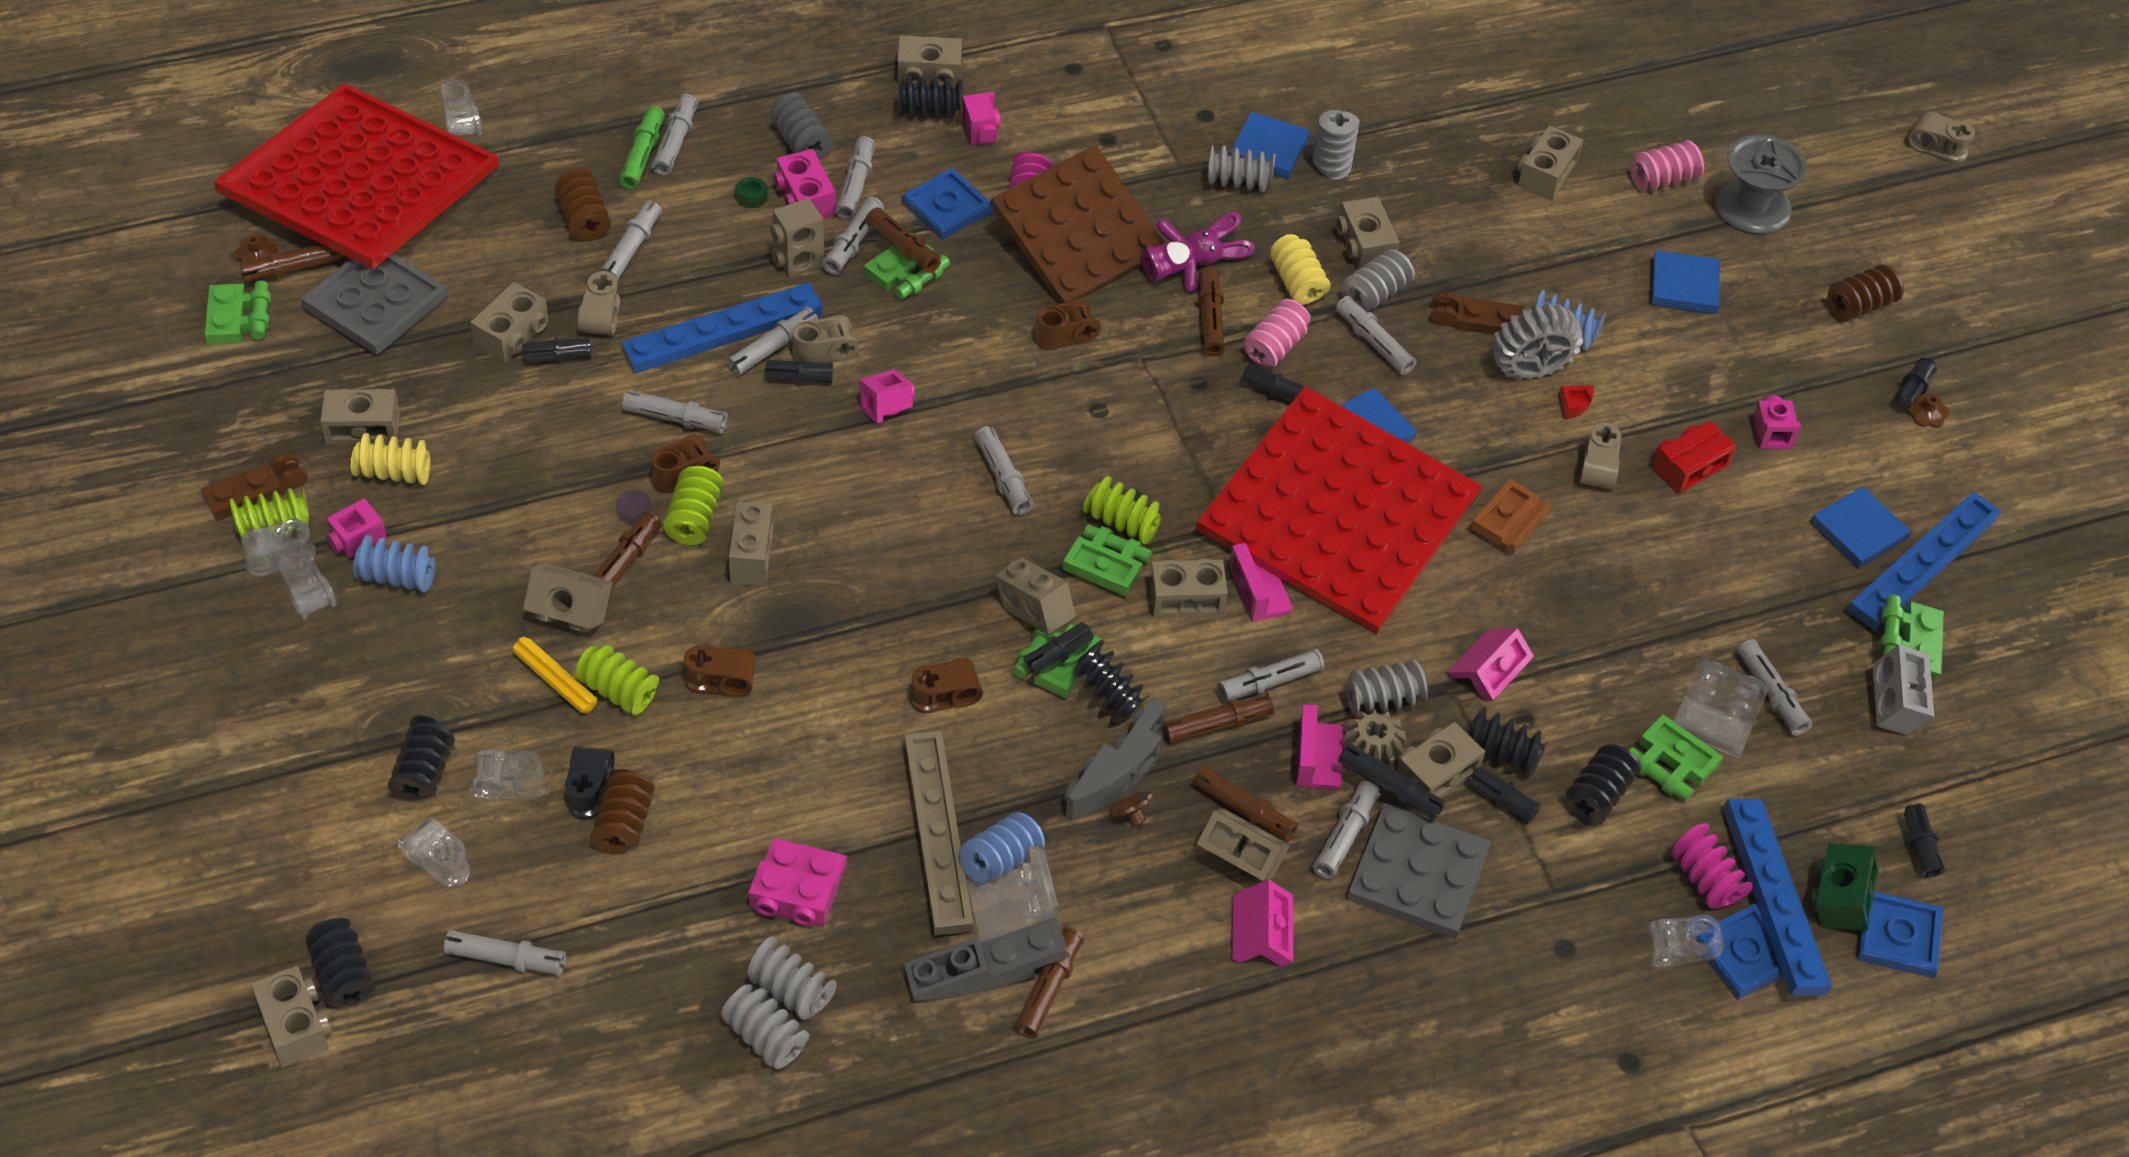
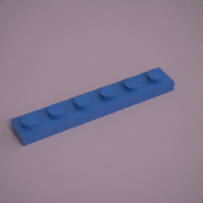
M806 283L622 341V351L634 374L771 331L775 328L777 322L782 319L788 320L806 306L813 310L809 317L814 314L817 316L823 314V307L811 284Z
M1973 491L1850 603L1847 611L1876 632L1885 624L1882 622L1881 617L1882 609L1886 607L1887 596H1900L1901 608L1905 606L1998 520L2002 511Z
M1727 799L1722 808L1748 880L1752 883V891L1790 995H1826L1832 985L1762 799Z

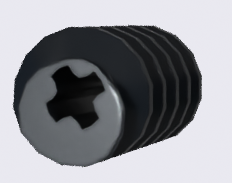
M907 76L904 84H901L899 80L898 115H903L906 107H908L911 116H916L919 107H921L924 117L929 116L932 108L937 118H941L944 109H946L950 119L954 118L957 110H959L961 116L963 98L962 79L957 80L954 88L951 87L949 78H945L942 87H939L936 77L932 78L929 86H926L923 76H920L917 85L913 84L911 76Z
M1102 639L1074 663L1077 666L1072 675L1075 678L1087 675L1082 685L1083 688L1086 690L1094 686L1097 687L1092 698L1096 701L1106 697L1102 709L1106 712L1116 708L1112 717V721L1116 723L1130 715L1149 696L1139 697L1144 688L1143 684L1130 687L1129 684L1134 677L1133 673L1124 676L1120 675L1125 665L1123 662L1114 665L1110 664L1115 654L1113 650L1101 654L1100 651L1105 643Z
M1483 706L1475 716L1468 735L1481 748L1485 745L1484 757L1490 759L1498 751V763L1504 765L1512 757V769L1517 771L1526 764L1525 773L1531 777L1535 773L1548 744V740L1545 744L1541 743L1542 731L1538 730L1531 738L1527 737L1528 725L1524 724L1516 732L1514 731V719L1510 718L1504 725H1500L1501 713L1497 712L1489 720L1486 718L1487 707Z
M417 715L409 723L410 727L401 745V752L396 759V765L391 773L392 777L387 783L388 789L393 795L407 800L435 796L438 790L436 784L441 781V771L446 767L445 759L449 757L451 753L450 746L455 742L454 735L441 722L429 716Z
M1615 744L1601 746L1566 792L1565 800L1573 815L1587 825L1598 826L1603 824L1606 816L1612 812L1613 806H1616L1620 801V796L1625 794L1627 787L1633 783L1634 777L1641 772L1639 759L1622 746Z
M332 918L318 923L311 928L305 939L310 950L311 960L314 963L316 975L318 976L320 988L323 989L324 1000L329 1005L336 1007L358 1005L371 998L376 991L374 983L370 981L372 978L370 970L366 968V958L361 955L363 950L361 944L357 942L359 939L357 931L350 928L351 923L346 918Z

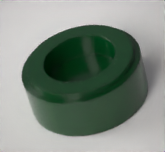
M747 177L740 180L735 186L737 203L745 208H758L764 205L768 199L766 183L756 177Z

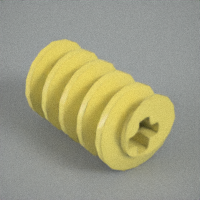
M1287 234L1279 238L1272 245L1269 255L1282 281H1284L1291 299L1301 305L1310 304L1324 297L1330 290L1331 284L1329 279L1326 278L1319 260L1316 259L1315 252L1311 250L1312 247L1309 241L1299 239L1294 234Z
M364 433L361 441L357 442L354 446L351 457V473L353 476H359L362 473L366 478H373L376 474L380 480H385L390 476L396 482L401 481L404 477L407 483H414L418 479L421 485H425L429 478L431 461L429 451L426 450L425 440H419L416 449H412L411 438H406L403 446L399 447L397 437L392 436L387 446L384 443L383 435L379 434L375 443L371 444L369 433Z

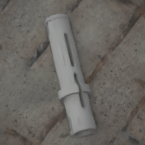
M680 95L675 111L667 119L668 128L651 165L652 168H655L654 172L658 175L667 176L672 172L684 137L692 129V118L699 104L693 95Z
M862 136L856 140L854 152L847 161L846 169L848 172L835 209V213H838L837 216L840 219L852 220L855 217L865 179L871 173V159L876 143L873 144L874 140L869 137Z
M868 197L843 234L837 235L833 241L832 250L822 261V266L828 273L838 275L848 259L855 257L859 251L860 242L871 228L866 224V221H868L866 219L867 214L876 207L884 210L883 203L879 199Z
M646 200L643 202L635 218L630 219L625 225V233L599 271L611 272L619 280V277L641 243L649 239L650 229L662 214V209L657 203H654L651 210H649L648 208L652 201Z
M1345 296L1338 302L1335 308L1336 312L1353 326V332L1358 337L1363 336L1400 375L1408 374L1415 367L1417 360L1377 323V317L1373 313H1367L1352 296Z
M806 306L788 320H780L775 324L774 329L734 355L726 358L729 369L735 366L736 369L732 373L739 377L743 372L785 345L791 346L794 326L801 321L818 320L817 315L814 314L809 317L813 310Z
M628 389L622 402L623 411L683 424L684 428L687 429L696 427L722 434L727 425V412L707 409L693 401L689 403L678 402Z
M989 426L980 428L975 433L974 439L981 448L987 463L997 479L996 486L998 490L1007 497L1014 514L1023 515L1028 513L1033 508L1034 502L1025 489L1022 474L1012 465L995 429Z
M1755 639L1743 642L1737 648L1736 653L1769 698V706L1772 711L1779 713L1792 735L1798 736L1807 732L1812 727L1813 721L1798 703L1796 692L1787 687Z
M1315 648L1309 652L1259 669L1256 667L1248 668L1245 670V674L1225 681H1219L1217 683V691L1224 704H1227V701L1230 699H1239L1251 694L1253 696L1260 695L1265 692V689L1324 670V660L1320 651ZM1296 666L1298 667V668H1295V669H1292V670H1289V671H1286V672L1277 674V673H1279V672L1288 670V669H1290V668H1293V667H1296Z
M1360 782L1349 803L1344 804L1339 812L1340 820L1328 838L1321 854H1319L1313 864L1315 873L1322 878L1332 879L1335 877L1360 829L1365 828L1370 820L1369 812L1381 795L1380 789L1372 782Z
M450 929L446 936L451 938V941L445 940L444 954L456 955L515 967L517 972L522 973L527 972V970H533L560 977L563 973V968H559V966H565L566 963L565 951L535 947L532 942L525 940L519 944Z

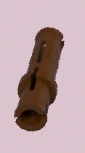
M876 207L869 211L866 216L868 220L866 224L881 234L893 246L897 247L906 260L915 262L926 273H933L939 268L941 257L928 248L920 236L908 232L881 208Z
M320 244L278 255L276 252L268 253L269 257L244 263L241 262L239 266L243 272L241 274L246 284L272 276L276 279L282 278L284 273L338 260L342 261L345 260V256Z
M1207 266L1199 271L1200 292L1198 293V304L1202 307L1203 351L1208 356H1218L1225 349L1221 306L1224 303V293L1220 290V271L1216 267Z
M649 511L643 512L631 530L624 532L619 537L618 546L593 576L612 581L613 586L633 560L644 554L646 544L657 530L662 527L661 520Z
M1268 692L1239 701L1236 698L1227 701V704L1163 721L1164 735L1166 740H1168V744L1171 745L1226 727L1234 726L1235 728H1240L1244 726L1245 722L1274 715V704Z
M1203 765L1197 773L1209 779V782L1195 776L1192 782L1193 786L1213 796L1249 819V823L1258 828H1263L1276 838L1286 843L1293 838L1291 834L1281 829V826L1296 833L1299 824L1274 810L1272 803L1265 799L1262 801L1258 800L1253 795L1211 770L1207 765Z
M1068 927L1062 929L1070 957L1042 966L1043 970L1021 1014L1013 1025L1015 1031L1026 1038L1034 1039L1037 1037L1038 1031L1064 979H1068L1072 974V963L1085 941L1083 939L1084 936L1075 929Z

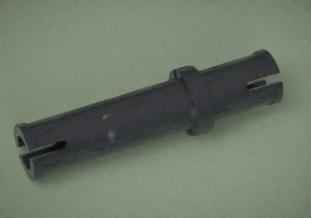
M1352 742L1346 745L1347 749L1344 748L1338 759L1339 764H1343L1398 798L1397 803L1400 805H1409L1430 818L1433 822L1438 818L1437 814L1440 815L1446 805V800L1439 798L1418 785L1419 780L1414 777L1410 779L1364 752Z

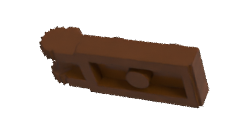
M1440 291L1434 294L1432 299V305H1434L1435 309L1431 311V320L1435 324L1455 327L1457 330L1494 335L1497 331L1502 330V323L1510 322L1511 315L1517 316L1521 314L1522 310H1525V306L1458 297L1453 292L1445 293Z
M288 452L274 457L270 464L265 463L201 488V491L215 520L220 521L232 516L230 498L234 499L238 507H242L243 497L248 496L252 504L255 505L257 504L258 494L262 493L268 502L272 499L273 491L277 490L280 497L284 496L288 488L293 490L298 486L304 485L308 475L304 469L298 468L300 461L296 454Z

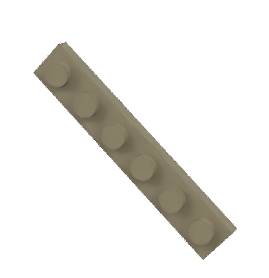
M942 731L905 734L904 743L934 936L973 931V917L966 875L960 862L961 844Z

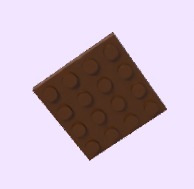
M1096 145L992 197L989 202L993 211L1059 304L1083 298L1142 266L1140 255L1145 247L1160 246L1166 243Z

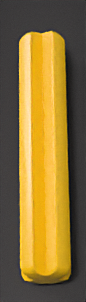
M520 637L517 640V643L512 648L516 656L579 712L584 714L592 712L593 708L597 705V698L531 639Z

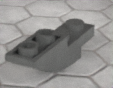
M1153 697L1146 709L1141 707L1132 722V730L1128 735L1122 734L1115 748L1104 743L1097 755L1091 754L1088 757L1082 770V777L1078 782L1073 780L1065 792L1064 801L1067 802V819L1073 821L1109 805L1136 785L1150 770L1160 755L1162 736L1158 732L1163 727L1167 703Z
M1055 916L984 943L980 941L979 937H975L906 962L904 965L913 998L915 1000H935L971 995L1012 985L1036 977L1034 969L1070 956L1060 923Z

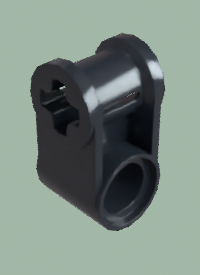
M574 746L570 758V768L565 781V791L569 796V811L575 818L589 820L598 815V808L602 803V795L606 790V782L610 777L609 772L614 770V750Z

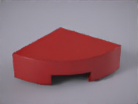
M1594 385L1560 387L1559 398L1564 419L1578 417L1588 410L1594 395Z

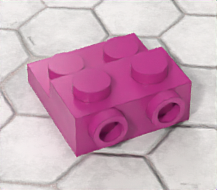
M773 837L766 858L760 862L749 890L750 909L756 910L764 916L771 917L776 915L792 919L803 926L816 925L824 928L847 865V856Z

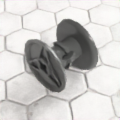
M1755 134L1740 138L1731 145L1727 154L1729 167L1737 178L1728 180L1717 189L1713 198L1715 210L1728 224L1748 233L1767 234L1779 231L1789 223L1792 216L1791 202L1783 190L1791 189L1803 181L1807 172L1806 159L1792 144L1771 135Z

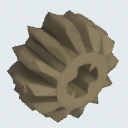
M1373 707L1369 711V715L1359 710L1355 715V719H1349L1345 726L1342 744L1343 748L1347 749L1346 745L1352 742L1364 752L1391 767L1394 761H1398L1404 751L1403 746L1406 742V732L1401 730L1400 720H1390L1389 711L1379 715Z

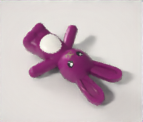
M1230 212L1215 222L1209 229L1194 230L1186 239L1166 219L1158 220L1157 229L1169 242L1160 246L1145 247L1142 250L1140 260L1149 281L1155 283L1183 270L1185 290L1188 293H1194L1198 286L1196 265L1209 266L1219 259L1235 260L1250 257L1255 250L1252 242L1246 240L1220 242V239L1237 229L1241 216L1236 212Z

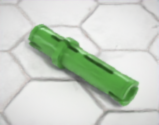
M651 106L650 109L646 108L641 125L636 127L634 131V143L618 178L619 184L625 189L633 190L639 186L651 150L659 141V129L665 119V113L658 107Z

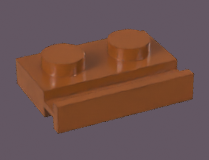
M1509 479L1472 520L1470 529L1498 546L1501 544L1509 548L1508 552L1514 554L1550 513L1552 503L1549 501L1547 503L1539 500V495Z

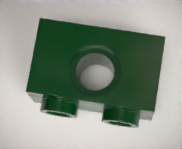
M1828 843L1825 858H1820L1818 863L1820 887L1819 889H1814L1812 893L1813 912H1818L1821 927L1868 931L1879 874V864L1874 846Z

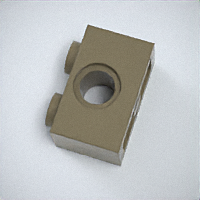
M900 35L897 84H899V80L901 84H904L907 76H911L913 84L917 85L920 76H923L926 86H929L932 78L936 77L939 87H942L945 78H949L951 87H955L957 80L961 77L962 39Z
M1379 196L1342 202L1340 216L1336 217V229L1339 236L1343 235L1346 242L1347 255L1350 259L1354 260L1357 269L1362 268L1384 250H1398L1400 242Z
M396 389L325 390L320 421L325 444H357V442L361 441L364 433H369L371 444L375 443L379 434L383 435L384 443L389 444L391 437H397L400 410Z
M543 563L531 569L523 610L535 613L534 617L536 619L547 622H555L557 619L568 622V627L573 630L588 632L590 629L604 623L612 581L549 563ZM563 591L570 594L572 598L571 607H568L563 602Z
M1454 722L1445 729L1438 728L1434 730L1426 741L1418 747L1411 746L1406 749L1398 759L1397 772L1409 779L1414 777L1419 780L1418 785L1442 798L1467 781L1472 772L1481 767L1485 750Z

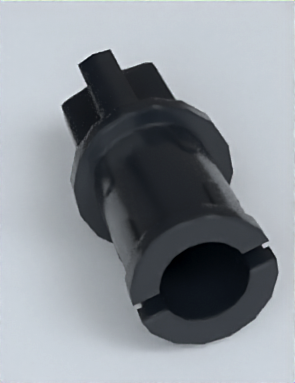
M589 336L558 340V337H555L554 341L524 343L522 345L523 360L526 363L557 360V364H561V360L591 358Z
M1927 357L1918 359L1913 370L1904 376L1902 380L1903 387L1895 397V404L1901 406L1903 410L1910 409L1919 395L1927 392L1929 381L1937 371V367H1934L1936 363L1932 359Z
M799 358V361L768 360L765 364V377L768 380L798 381V385H802V382L832 384L833 362L803 361V358Z
M1252 363L1247 365L1242 376L1244 382L1269 392L1270 397L1273 398L1276 395L1290 402H1293L1305 387L1283 377L1281 372L1275 374Z
M1080 622L1057 637L1054 635L1050 636L1048 643L1024 655V663L1027 669L1033 667L1030 673L1033 676H1037L1059 661L1066 662L1068 655L1093 640V633L1088 625Z
M1482 767L1475 769L1468 780L1469 786L1494 801L1496 808L1502 806L1525 821L1526 824L1532 822L1541 807L1539 802H1535L1515 789L1513 782L1507 784Z
M1917 803L1906 806L1904 816L1911 836L1908 843L1909 847L1914 849L1921 876H1925V878L1937 877L1945 872L1937 846L1939 841L1938 834L1932 831L1923 804Z

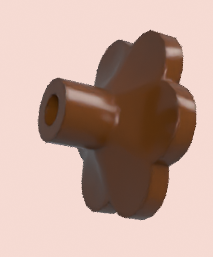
M250 235L239 243L240 248L235 250L234 256L237 261L244 263L269 257L268 253H277L278 249L275 244L269 242L267 237Z
M1933 394L1927 397L1919 395L1911 408L1906 410L1907 414L1914 418V422L1918 426L1927 427L1930 425L1933 428L1942 427L1944 420L1948 418L1950 413L1949 409L1942 405L1939 397Z
M1152 791L1134 793L1128 798L1116 802L1108 813L1111 817L1128 815L1133 826L1139 825L1146 820L1141 808L1149 803V800L1153 798Z

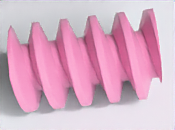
M1686 140L1670 144L1669 146L1659 147L1658 149L1647 150V152L1636 153L1631 162V177L1639 191L1646 192L1647 188L1655 190L1658 189L1659 185L1666 187L1670 183L1678 184L1681 180L1690 181L1692 177L1696 179L1701 178L1705 169L1704 160L1699 148L1692 141Z
M1281 300L1253 331L1245 337L1244 346L1249 358L1257 366L1266 370H1273L1277 362H1280L1285 357V354L1292 350V346H1295L1307 334V326L1311 321L1310 314L1300 303L1294 300Z

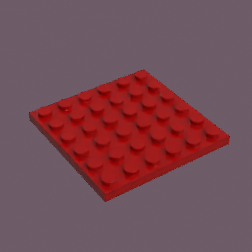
M344 83L216 179L214 183L216 192L374 269L499 166V159L497 155Z
M1305 386L1198 519L1196 530L1232 550L1233 545L1246 543L1256 565L1377 635L1477 499L1482 485Z

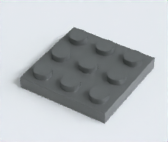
M391 254L374 269L353 259L348 260L303 296L301 301L304 309L378 355L447 298L448 292L446 286L395 254Z
M1384 803L1350 887L1347 900L1457 939L1492 841L1436 821L1433 822L1428 818Z

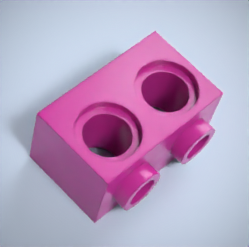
M814 149L777 158V172L773 173V179L776 189L784 193L785 206L810 198L822 218L836 215V192Z

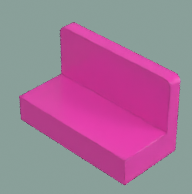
M1246 543L1233 545L1229 568L1252 622L1290 614L1292 612V604L1281 579L1254 563Z
M1518 628L1488 629L1448 670V674L1451 678H1470L1482 700L1493 701L1530 662L1534 655Z
M1303 704L1298 732L1296 786L1340 790L1342 764L1338 763V759L1343 751L1342 739L1344 728L1342 725L1317 723L1318 706Z
M1269 879L1233 895L1232 959L1238 963L1259 955L1265 956L1280 967L1293 962V895Z

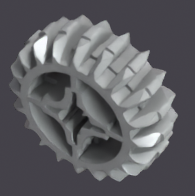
M1548 302L1543 307H1538L1535 304L1532 309L1527 311L1523 309L1522 313L1517 316L1511 315L1510 322L1502 323V330L1494 333L1495 340L1492 342L1497 366H1500L1502 372L1507 377H1513L1515 381L1521 380L1524 377L1528 381L1533 377H1538L1541 380L1542 376L1546 374L1552 376L1553 371L1557 369L1563 370L1565 363L1574 361L1573 355L1580 352L1579 346L1583 343L1582 327L1569 308H1563L1561 304L1552 306Z

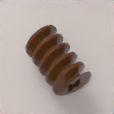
M574 168L563 173L557 179L554 189L559 205L562 207L566 223L569 225V231L579 240L592 241L599 239L608 232L611 222L600 192L597 190L593 174L585 168Z
M1885 264L1877 265L1873 269H1867L1863 273H1857L1852 277H1847L1842 281L1833 283L1828 290V307L1837 321L1846 323L1850 319L1858 318L1861 314L1866 315L1872 310L1876 311L1882 306L1898 302L1903 297L1904 286L1898 273L1892 267Z
M614 769L609 772L610 777L606 782V790L602 795V803L598 808V816L595 819L590 839L594 846L603 852L622 854L628 850L627 847H634L640 843L639 833L644 829L643 820L648 816L647 808L652 802L650 795L655 791V784L651 779L631 770Z

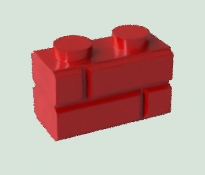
M1707 421L1698 427L1691 425L1679 438L1673 441L1666 439L1659 444L1655 450L1656 456L1652 465L1653 471L1662 480H1666L1667 485L1676 494H1680L1729 466L1736 449L1735 443L1726 434H1722L1721 430L1712 421Z

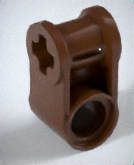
M1074 299L1066 303L1045 306L1038 311L1034 341L1038 347L1044 350H1056L1060 347L1077 343H1087L1100 334L1101 325L1097 319L1092 317L1090 305L1086 299Z
M692 434L683 440L653 452L651 455V483L653 488L661 493H673L678 482V476L682 470L691 466H704L717 472L720 467V460L715 454H710L705 447L706 443L701 435Z
M693 646L684 655V666L687 669L684 674V684L688 690L698 694H723L733 697L746 696L752 691L755 655L744 648ZM700 655H703V664H700ZM697 675H701L700 684L697 682Z
M958 658L950 662L917 668L913 672L911 679L913 689L910 693V704L916 711L927 714L955 707H967L977 703L984 693L973 662L968 658ZM923 676H926L925 683H922ZM929 696H932V701L929 704Z

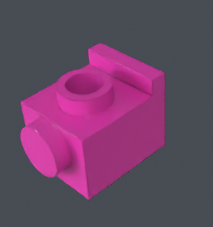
M994 92L963 96L962 121L971 145L996 142L998 135L996 128H1000L1001 121L998 109H994Z
M896 369L859 379L860 410L877 424L883 422L884 415H895L901 410L913 407V399L915 397L914 386L910 380Z
M1772 395L1764 398L1762 401H1758L1752 419L1759 448L1793 449L1801 429V424L1797 422L1792 400H1782L1779 396ZM1773 432H1782V434H1772V433H1773Z
M365 498L326 518L330 531L326 535L329 545L335 553L343 551L349 559L356 555V551L366 535L372 536L373 546L377 544L381 537L386 539V544L388 543L383 520Z

